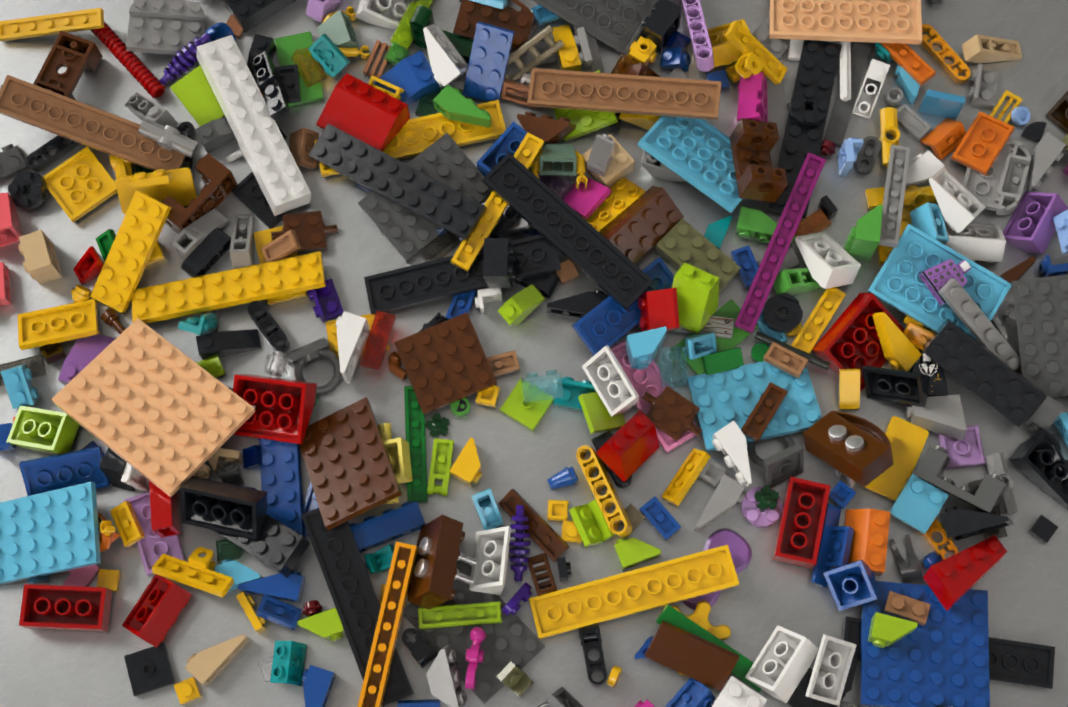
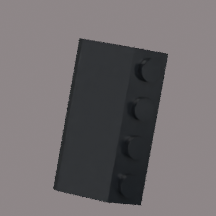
M192 476L180 487L182 523L251 539L259 537L267 512V492Z

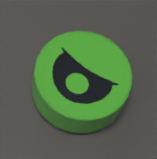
M467 398L450 405L452 413L457 417L466 416L471 409Z

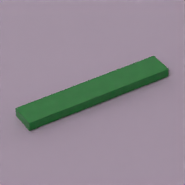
M404 386L406 441L409 442L413 477L412 482H407V502L428 503L425 415L422 412L413 387Z
M666 604L656 620L657 624L660 625L663 620L738 654L739 660L731 674L757 692L761 691L759 687L745 678L753 665L752 661Z

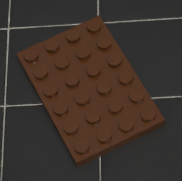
M367 397L308 425L303 443L299 444L324 526L327 530H331L402 495Z

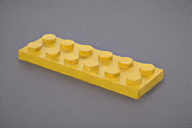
M135 191L90 297L121 313H126L172 207L140 191Z

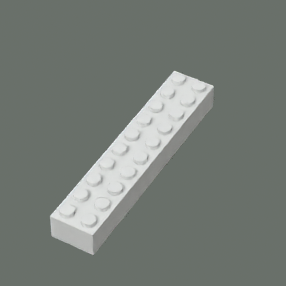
M230 35L197 46V60L274 216L310 203L311 192L275 120L270 117L266 102L233 36Z

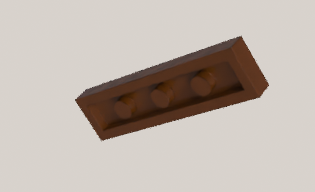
M511 489L498 503L511 518L516 514V505H524V514L529 519V521H524V524H529V529H524V531L530 533L531 539L553 562L557 561V558H560L570 547L515 489Z

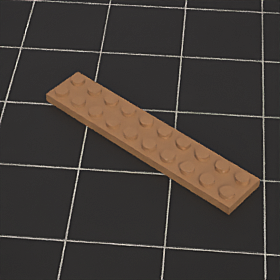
M532 68L527 105L533 107L718 120L722 81Z
M10 75L6 76L1 87L0 114L152 171L178 169L183 165L185 155L173 149L172 151L166 150L159 146L156 141L139 134L140 124Z

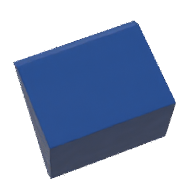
M863 560L823 572L839 611L878 599L875 573Z

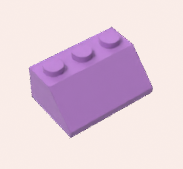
M1025 191L1019 206L1014 211L1003 231L1006 242L1026 253L1043 255L1056 231L1053 217L1068 209L1059 194Z

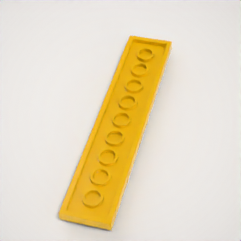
M499 100L476 104L480 110L484 109L490 114L492 123L490 128L449 120L441 113L413 118L407 121L383 152L397 160L416 157L446 133L459 147L497 139L506 130ZM319 163L322 177L340 174Z
M319 251L136 289L132 296V322L138 318L145 324L326 287L322 253Z
M724 545L529 598L538 637L543 639L577 630L580 627H588L662 607L666 604L669 605L739 586V581L729 547Z

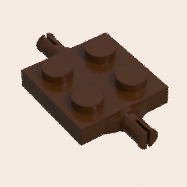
M321 211L286 214L282 216L283 231L271 232L272 240H275L292 229L295 230L301 248L293 253L327 249L326 234L338 233L337 225L325 226Z
M666 386L661 395L656 398L647 391L642 396V399L651 404L646 416L655 424L657 429L676 442L688 430L697 437L702 432L699 427L693 424L694 417L700 408L670 387Z

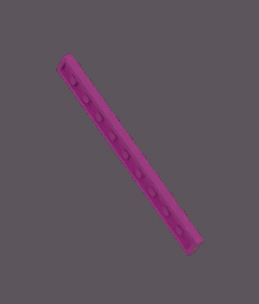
M808 152L734 327L750 334L753 333L826 159Z

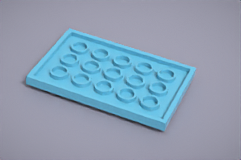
M661 116L638 142L637 145L730 213L742 201L743 198H739L730 138L705 119Z
M908 224L899 238L897 248L893 247L867 292L873 293L875 297L934 332L949 318L974 337L947 303L942 306L939 305L918 275L949 259H952L956 265L966 260L971 270L964 274L968 282L963 288L990 321L1012 284Z
M765 361L742 365L737 369L711 375H705L704 373L687 377L693 404L700 408L696 416L699 427L702 430L701 434L706 452L716 450L712 444L713 434L732 421H735L740 430L742 429L770 382L785 389L788 393L760 440L806 431L819 421L822 415L807 366L799 379ZM745 436L746 443L756 442L751 438Z
M94 482L82 483L0 502V585L101 563L96 485Z

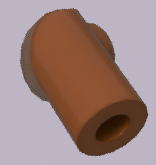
M392 352L388 357L389 371L400 379L405 380L408 375L406 370L401 368L400 355L398 352Z

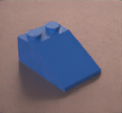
M422 50L404 58L380 77V79L404 89V92L400 95V101L408 104V106L440 91L439 83L435 80L432 68ZM377 81L373 83L390 92L396 93V90L388 86H385Z
M514 121L477 161V168L484 177L508 153L514 156L526 136L527 131Z

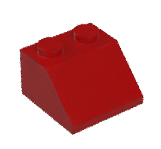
M677 288L648 291L640 296L638 307L641 309L639 324L642 332L666 326L667 332L680 328Z

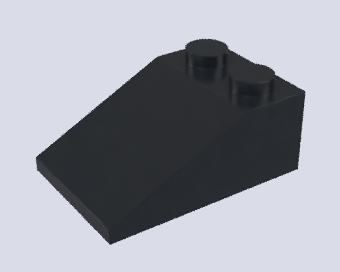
M957 507L945 509V513L940 514L947 538L953 542L1014 525L1013 520L1007 516L957 509Z

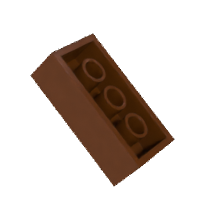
M651 186L601 234L635 264L684 216L664 188Z

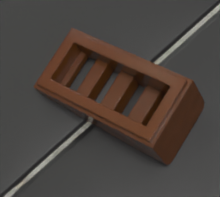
M1035 256L1006 271L1000 278L1009 283L1019 280L1035 263Z
M543 553L530 557L528 565L537 596L558 591L547 554ZM545 562L544 565L533 567L535 564ZM547 570V572L538 575L535 574L537 572ZM550 578L548 581L538 583L540 580Z

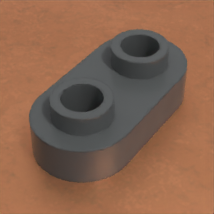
M867 136L864 138V144L855 162L856 169L862 173L870 172L875 165L881 148V142L877 137ZM867 146H872L873 149L870 150ZM865 162L867 166H863L861 163Z

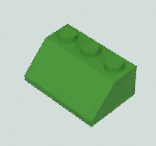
M883 205L876 206L857 220L855 227H851L847 241L844 242L843 249L857 261L870 262L880 242Z

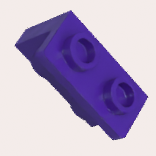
M332 278L325 280L326 287L307 291L310 300L315 301L316 306L313 307L316 318L320 317L323 323L342 316L344 312Z

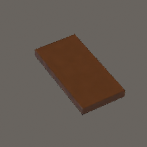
M663 620L644 656L719 691L724 687L739 660L738 654Z

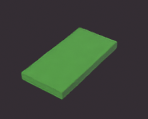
M311 31L275 38L279 66L298 65L301 102L288 103V106L292 107L325 100L317 61L308 50L313 45Z
M730 299L712 316L733 318L736 322L741 308ZM734 327L732 339L715 337L717 352L735 348L751 334ZM684 339L673 347L677 355L696 375L705 373L702 357L690 360L686 356Z

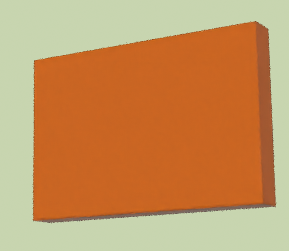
M980 111L951 156V160L983 175H987L1015 127Z

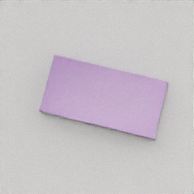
M150 491L125 499L124 501H130L145 535L143 539L137 542L146 575L154 574L151 567L162 554L187 562L179 535L161 538L152 531Z

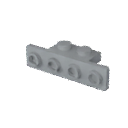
M573 26L575 32L574 40L576 46L579 47V57L585 72L600 70L601 73H605L596 39L585 33L584 27L577 28Z

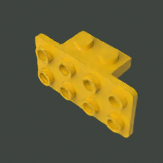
M189 167L171 170L159 169L151 173L139 172L131 176L118 177L115 180L123 214H126L135 191H140L158 201L166 199L170 195L182 206H188L189 202L197 197L192 172Z
M621 178L610 188V195L586 221L599 233H602L645 193V190L627 178Z
M893 416L890 419L885 431L891 444L893 465L864 487L893 501L896 500L906 480L912 475L929 435L928 430L897 416Z

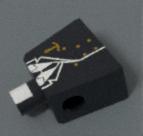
M922 354L920 364H914L910 372L930 376L927 397L948 396L943 367L939 364H932V359L926 354Z

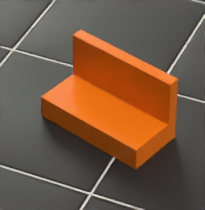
M946 118L922 138L920 142L930 146L935 157L942 160L960 144L966 131L962 122Z

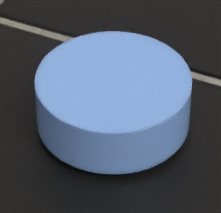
M1018 106L1012 110L1011 119L1015 125H1025L1030 121L1031 114L1027 107Z

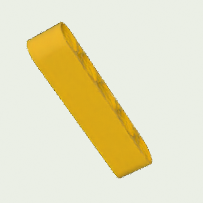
M587 445L579 447L576 452L577 460L609 529L619 537H628L632 532V524L601 458L593 448ZM591 452V457L585 460V454ZM599 469V475L593 478V472ZM607 487V493L601 496L602 488ZM615 504L616 510L610 514L609 508ZM624 522V529L618 532V525Z

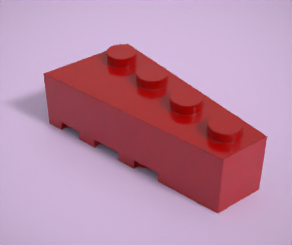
M996 535L932 565L923 576V579L945 610L948 611L999 563L1007 553V550Z

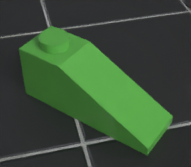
M808 268L783 270L777 275L773 284L776 296L782 293L794 296L822 288L812 278Z

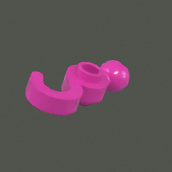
M475 627L470 632V639L473 643L471 648L466 650L465 660L469 661L465 681L466 689L475 690L477 683L475 679L479 663H483L484 650H481L480 645L485 640L486 634L481 627Z

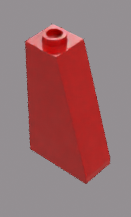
M149 480L152 531L161 538L182 534L177 492L172 497H169Z

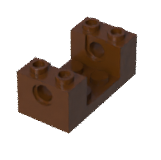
M60 31L33 84L76 100L72 93L84 70L87 69L95 72L103 56L94 42ZM61 67H67L66 72L62 74L58 73V70Z
M741 118L729 137L739 198L775 203L788 185L785 169L773 168L770 151L779 139L777 123Z
M209 153L205 157L200 158L195 166L196 170L202 175L201 179L206 185L202 188L201 193L189 202L187 208L183 207L170 195L160 201L172 207L165 224L177 234L214 208L217 209L232 193L231 190L238 185L232 172Z

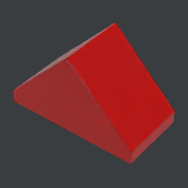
M93 246L88 248L73 269L81 285L99 277L104 261Z

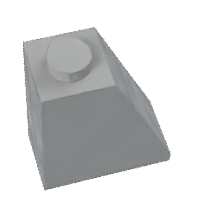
M960 395L927 397L925 407L910 404L906 407L907 418L911 419L912 424L932 432L964 440L967 427Z

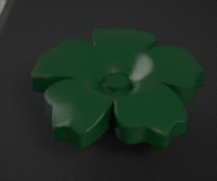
M435 413L431 417L432 421L427 420L425 425L428 430H431L430 435L432 437H438L439 432L442 436L448 434V427H446L450 424L448 418L442 417L441 419V415Z
M766 485L760 489V492H755L754 495L756 502H759L758 507L761 510H766L768 507L771 510L776 508V499L780 497L779 492L775 490L770 492V486Z

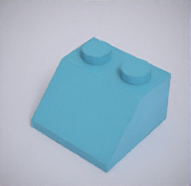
M666 326L627 335L625 348L631 369L642 370L651 365L665 342Z
M912 474L906 480L892 505L890 515L925 534L949 495Z

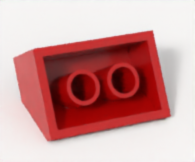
M639 410L596 452L623 482L659 448L655 424Z
M155 574L122 626L157 648L164 641L170 627L177 621L179 613L188 604L192 594L165 577Z

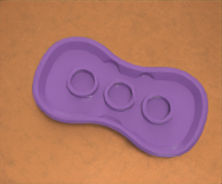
M722 528L713 532L707 539L703 551L728 545L736 574L743 571L749 565L752 557V550L748 542L731 529ZM721 591L681 602L693 610L696 609L697 603L702 600L709 602L712 607L717 602Z

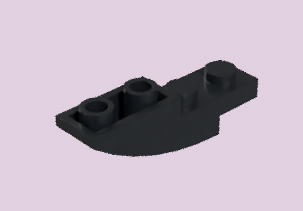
M264 51L250 60L257 86L263 92L269 115L275 120L290 110L288 106L290 100L267 52Z

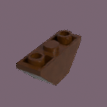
M525 112L524 115L517 114V119L524 130L544 140L545 144H556L576 129V125L571 123L568 118L559 117V120H555L553 116L542 114V117H536V114L531 112Z

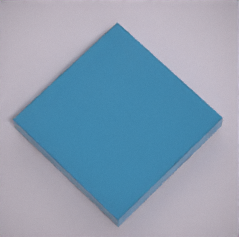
M928 89L918 112L956 120L965 104L966 97Z

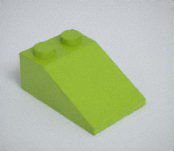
M20 406L6 443L10 442L15 446L50 456L68 453L71 450L80 424L64 412Z

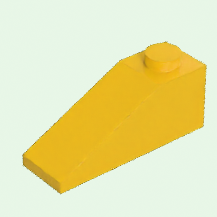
M569 24L552 27L554 31L551 33L554 41L557 42L561 39L564 43V46L557 51L561 70L581 71L578 49Z
M885 312L874 313L872 317L884 357L889 362V366L893 370L907 372L922 354Z

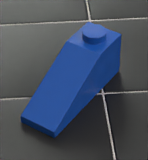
M292 570L288 578L278 573L239 584L237 589L244 593L260 596L265 594L275 599L301 603L306 579L301 576V572Z
M310 665L309 669H305L302 681H304L305 707L326 706L336 678L334 672Z

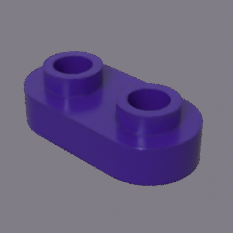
M525 582L501 611L507 616L510 613L514 616L521 607L519 603L521 601L526 602L532 595L530 591L532 587Z

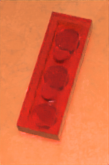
M376 311L360 363L361 368L380 372L396 315Z

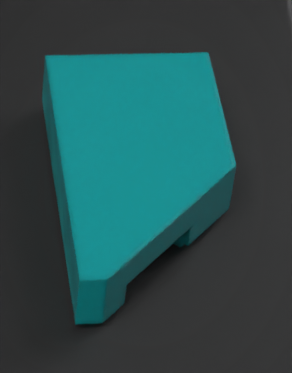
M732 216L709 224L704 237L719 250L731 223Z

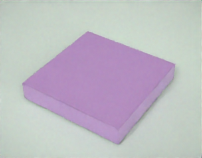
M978 425L966 426L967 431L964 440L937 433L940 447L947 450L948 457L951 459L945 470L983 466L986 464Z

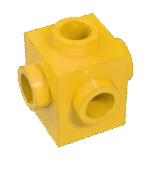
M640 36L638 41H634L630 46L628 62L633 65L644 63L648 66L657 57V45L652 40Z

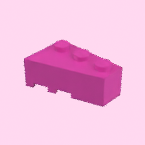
M764 73L752 74L746 79L740 77V83H738L737 121L739 122L741 118L768 122V88Z

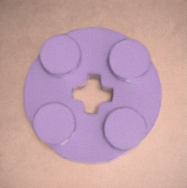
M764 486L749 490L741 502V512L744 518L751 525L759 528L771 526L782 513L780 497L776 499V508L773 510L768 507L766 510L764 509V512H760V509L756 508L759 502H756L755 492H760V489Z

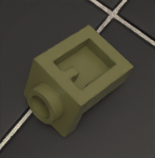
M512 661L497 675L498 679L518 697H521L533 684L528 675Z

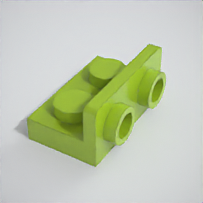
M596 499L588 504L575 506L569 510L585 547L601 544L614 535L609 529Z

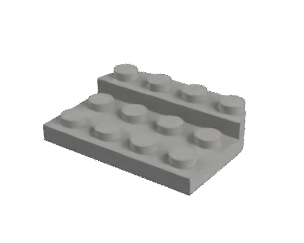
M134 0L129 9L130 17L126 50L176 55L179 50L182 51V47L188 46L187 43L190 41L194 42L193 39L196 36L202 37L205 33V14L201 4L188 0Z
M1008 139L987 175L967 167L963 186L986 206L984 209L996 211V215H1011L1020 204L1030 168L1031 155L1023 146V143Z

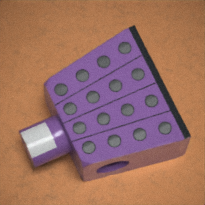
M949 259L925 270L918 276L939 305L942 306L946 302L938 292L951 278L956 279L963 287L968 282L964 274L971 270V267L966 260L956 265L952 259Z

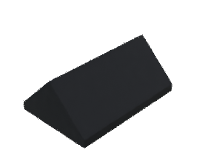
M863 365L862 371L867 398L925 407L930 382L929 375Z

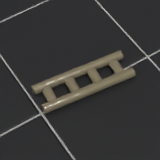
M550 25L510 54L508 65L514 62L519 71L512 77L506 71L505 79L514 82L519 81L524 73L528 74L532 68H536L564 46L561 39L555 42L550 36V33L554 31ZM544 39L549 48L540 54L535 45ZM529 50L535 59L525 65L520 56Z

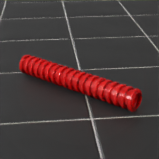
M104 22V28L91 30L115 58L122 63L126 70L133 75L137 82L147 90L148 94H151L152 98H158L164 93L165 86L158 81L157 77L147 69L132 51L126 50V44L108 27L107 23Z

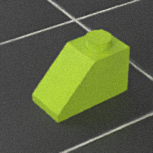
M531 284L512 296L497 311L509 325H519L545 300V297L534 284Z
M623 537L616 541L617 544H614V551L622 571L661 556L660 549L636 538L628 539V537Z
M336 607L297 621L301 628L326 640L330 639L331 642L343 638L342 635L346 634Z
M876 612L871 620L868 642H872L876 647L885 648L912 633L917 628L918 623Z

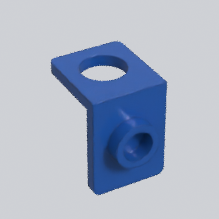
M12 423L0 425V452L16 449L12 443H6Z

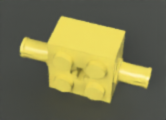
M383 423L384 426L379 424L378 427L398 484L412 482L409 442L401 437L392 439L391 423ZM396 497L386 502V504L399 503V499Z

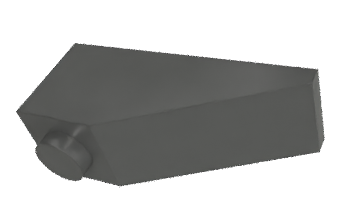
M226 117L212 120L195 129L207 153L236 139Z

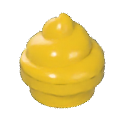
M76 285L75 288H72L71 295L74 303L90 299L91 291L81 285Z

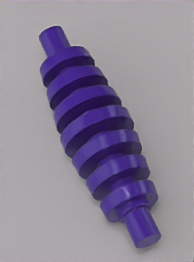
M205 32L202 37L196 36L193 39L194 42L190 41L187 43L188 46L182 47V51L179 50L176 53L177 56L172 58L173 62L170 61L168 63L169 68L165 67L163 70L164 76L159 81L166 85L170 80L175 81L178 79L177 76H182L183 72L189 70V67L192 68L194 62L198 61L197 46L206 44L210 40L211 35Z
M516 505V514L511 519L516 521V524L510 525L511 529H516V532L510 533V537H514L515 540H510L509 545L515 546V548H509V553L515 554V556H511L509 559L510 562H515V565H510V569L514 570V581H522L523 572L527 570V565H523V562H528L529 557H523V554H529L530 549L523 548V546H530L531 541L524 540V538L530 537L529 532H524V529H529V524H524V521H529L528 516L524 514V505Z

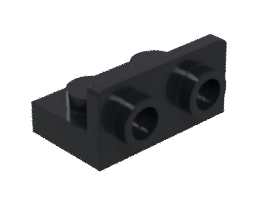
M298 65L275 67L290 100L288 103L301 102Z

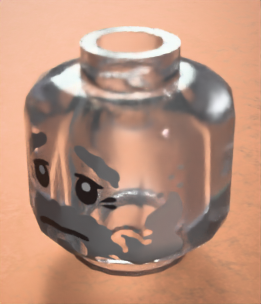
M273 350V353L267 355L264 371L269 374V377H287L292 363L287 353Z

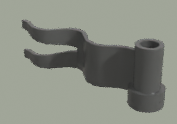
M905 535L911 567L901 556L894 539H890L893 556L901 571L902 582L925 585L922 568L913 550L910 535Z

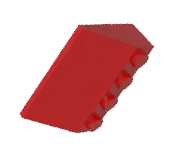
M346 73L335 86L316 125L325 129L327 124H330L383 152L410 119L408 104Z
M859 293L812 349L818 358L831 363L829 368L838 375L839 369H860V392L865 387L862 371L863 365L881 368L887 361L884 357L872 315L878 312H885L902 332L905 330L873 293Z
M235 374L233 392L254 407L255 413L234 435L302 444L315 405L317 383L251 374Z

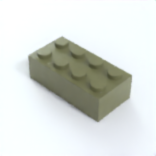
M683 218L656 244L655 253L677 272L685 262L719 277V295L739 275L741 267Z

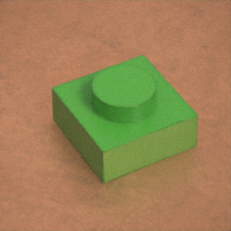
M394 42L384 59L395 66L408 57L410 52Z

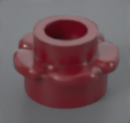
M823 140L820 153L825 156L833 155L836 153L835 149L837 146L829 140Z
M312 600L303 605L304 610L302 613L310 617L320 613L323 607L319 601Z

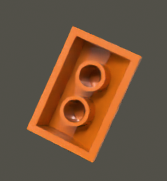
M870 508L845 510L844 526L854 529L848 564L863 560L876 576H881L885 572L890 511Z

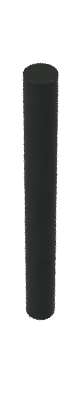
M757 331L754 337L769 345L775 342L823 369L828 370L831 364Z

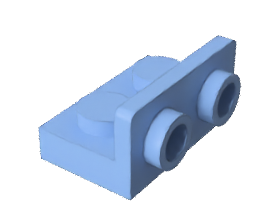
M852 137L844 140L837 154L839 176H847L850 169L853 168V163L856 162L857 155L864 144L863 139Z

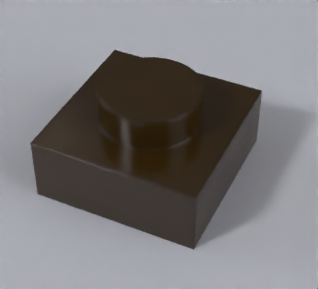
M60 343L49 344L39 348L48 365L66 357Z

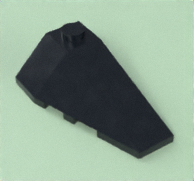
M1041 429L1020 444L1008 460L1024 476L1068 509V460H1065L1062 456L1059 443L1046 429Z

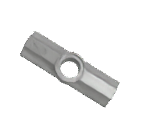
M148 118L142 121L138 130L139 134L156 141L162 148L170 151L173 149L190 158L194 156L198 147L197 141L182 135L174 127L169 125L163 126Z
M999 452L985 456L989 475L991 476L992 473L1001 476L1004 478V483L1007 486L997 506L999 515L1007 516L1017 513L1018 508L1012 489L1013 479L1008 473L1004 454Z

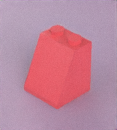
M8 192L0 193V247L19 242V237L23 236L16 205Z

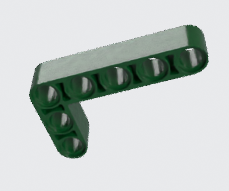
M417 6L410 21L413 43L427 50L423 29L434 24L432 11L424 6ZM442 30L467 64H469L473 40Z

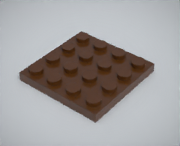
M467 312L394 342L424 415L498 385Z

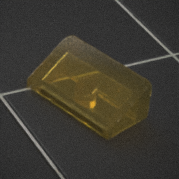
M309 48L297 49L292 56V61L295 65H298L299 74L305 85L310 87L327 79L324 69L319 61L312 57L311 52L308 50Z

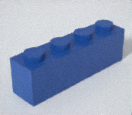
M417 501L405 502L401 505V508L396 510L394 508L387 509L382 512L383 515L378 517L374 515L363 519L364 522L360 524L351 523L350 527L360 553L421 530V527L426 523Z

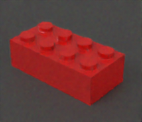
M790 476L786 485L772 560L811 569L814 568L817 562L831 485Z
M24 584L19 626L31 629L108 632L113 591L103 587Z

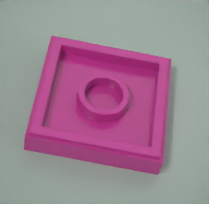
M587 177L586 189L583 182H579V189H577L575 182L561 198L586 220L611 193L610 188Z

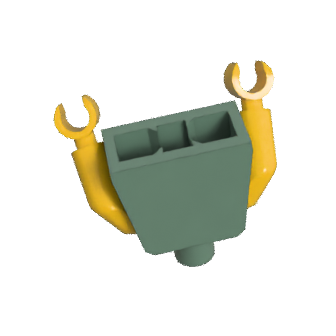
M349 6L346 8V12L339 10L327 14L322 24L317 28L319 36L321 37L323 34H326L345 57H357L359 55L363 60L368 59L370 54H364L363 51H369V47L363 45L360 49L357 48L359 44L351 21L356 20L354 8Z
M562 142L546 144L534 160L531 172L538 179V174L576 176L577 174L576 188L579 189V182H583L586 189L588 178L584 176L586 170L583 155L575 151L572 144H564Z

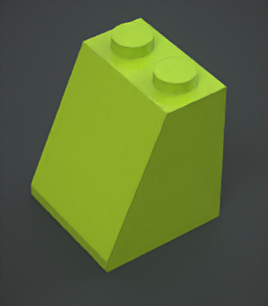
M684 262L675 274L672 288H677L679 326L699 334L710 316L718 308L719 277Z

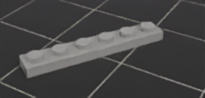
M892 144L890 147L882 204L880 242L878 245L897 248L899 243L911 149L909 147Z
M951 278L938 293L982 345L1014 370H1017L1021 366L1020 357L956 279Z

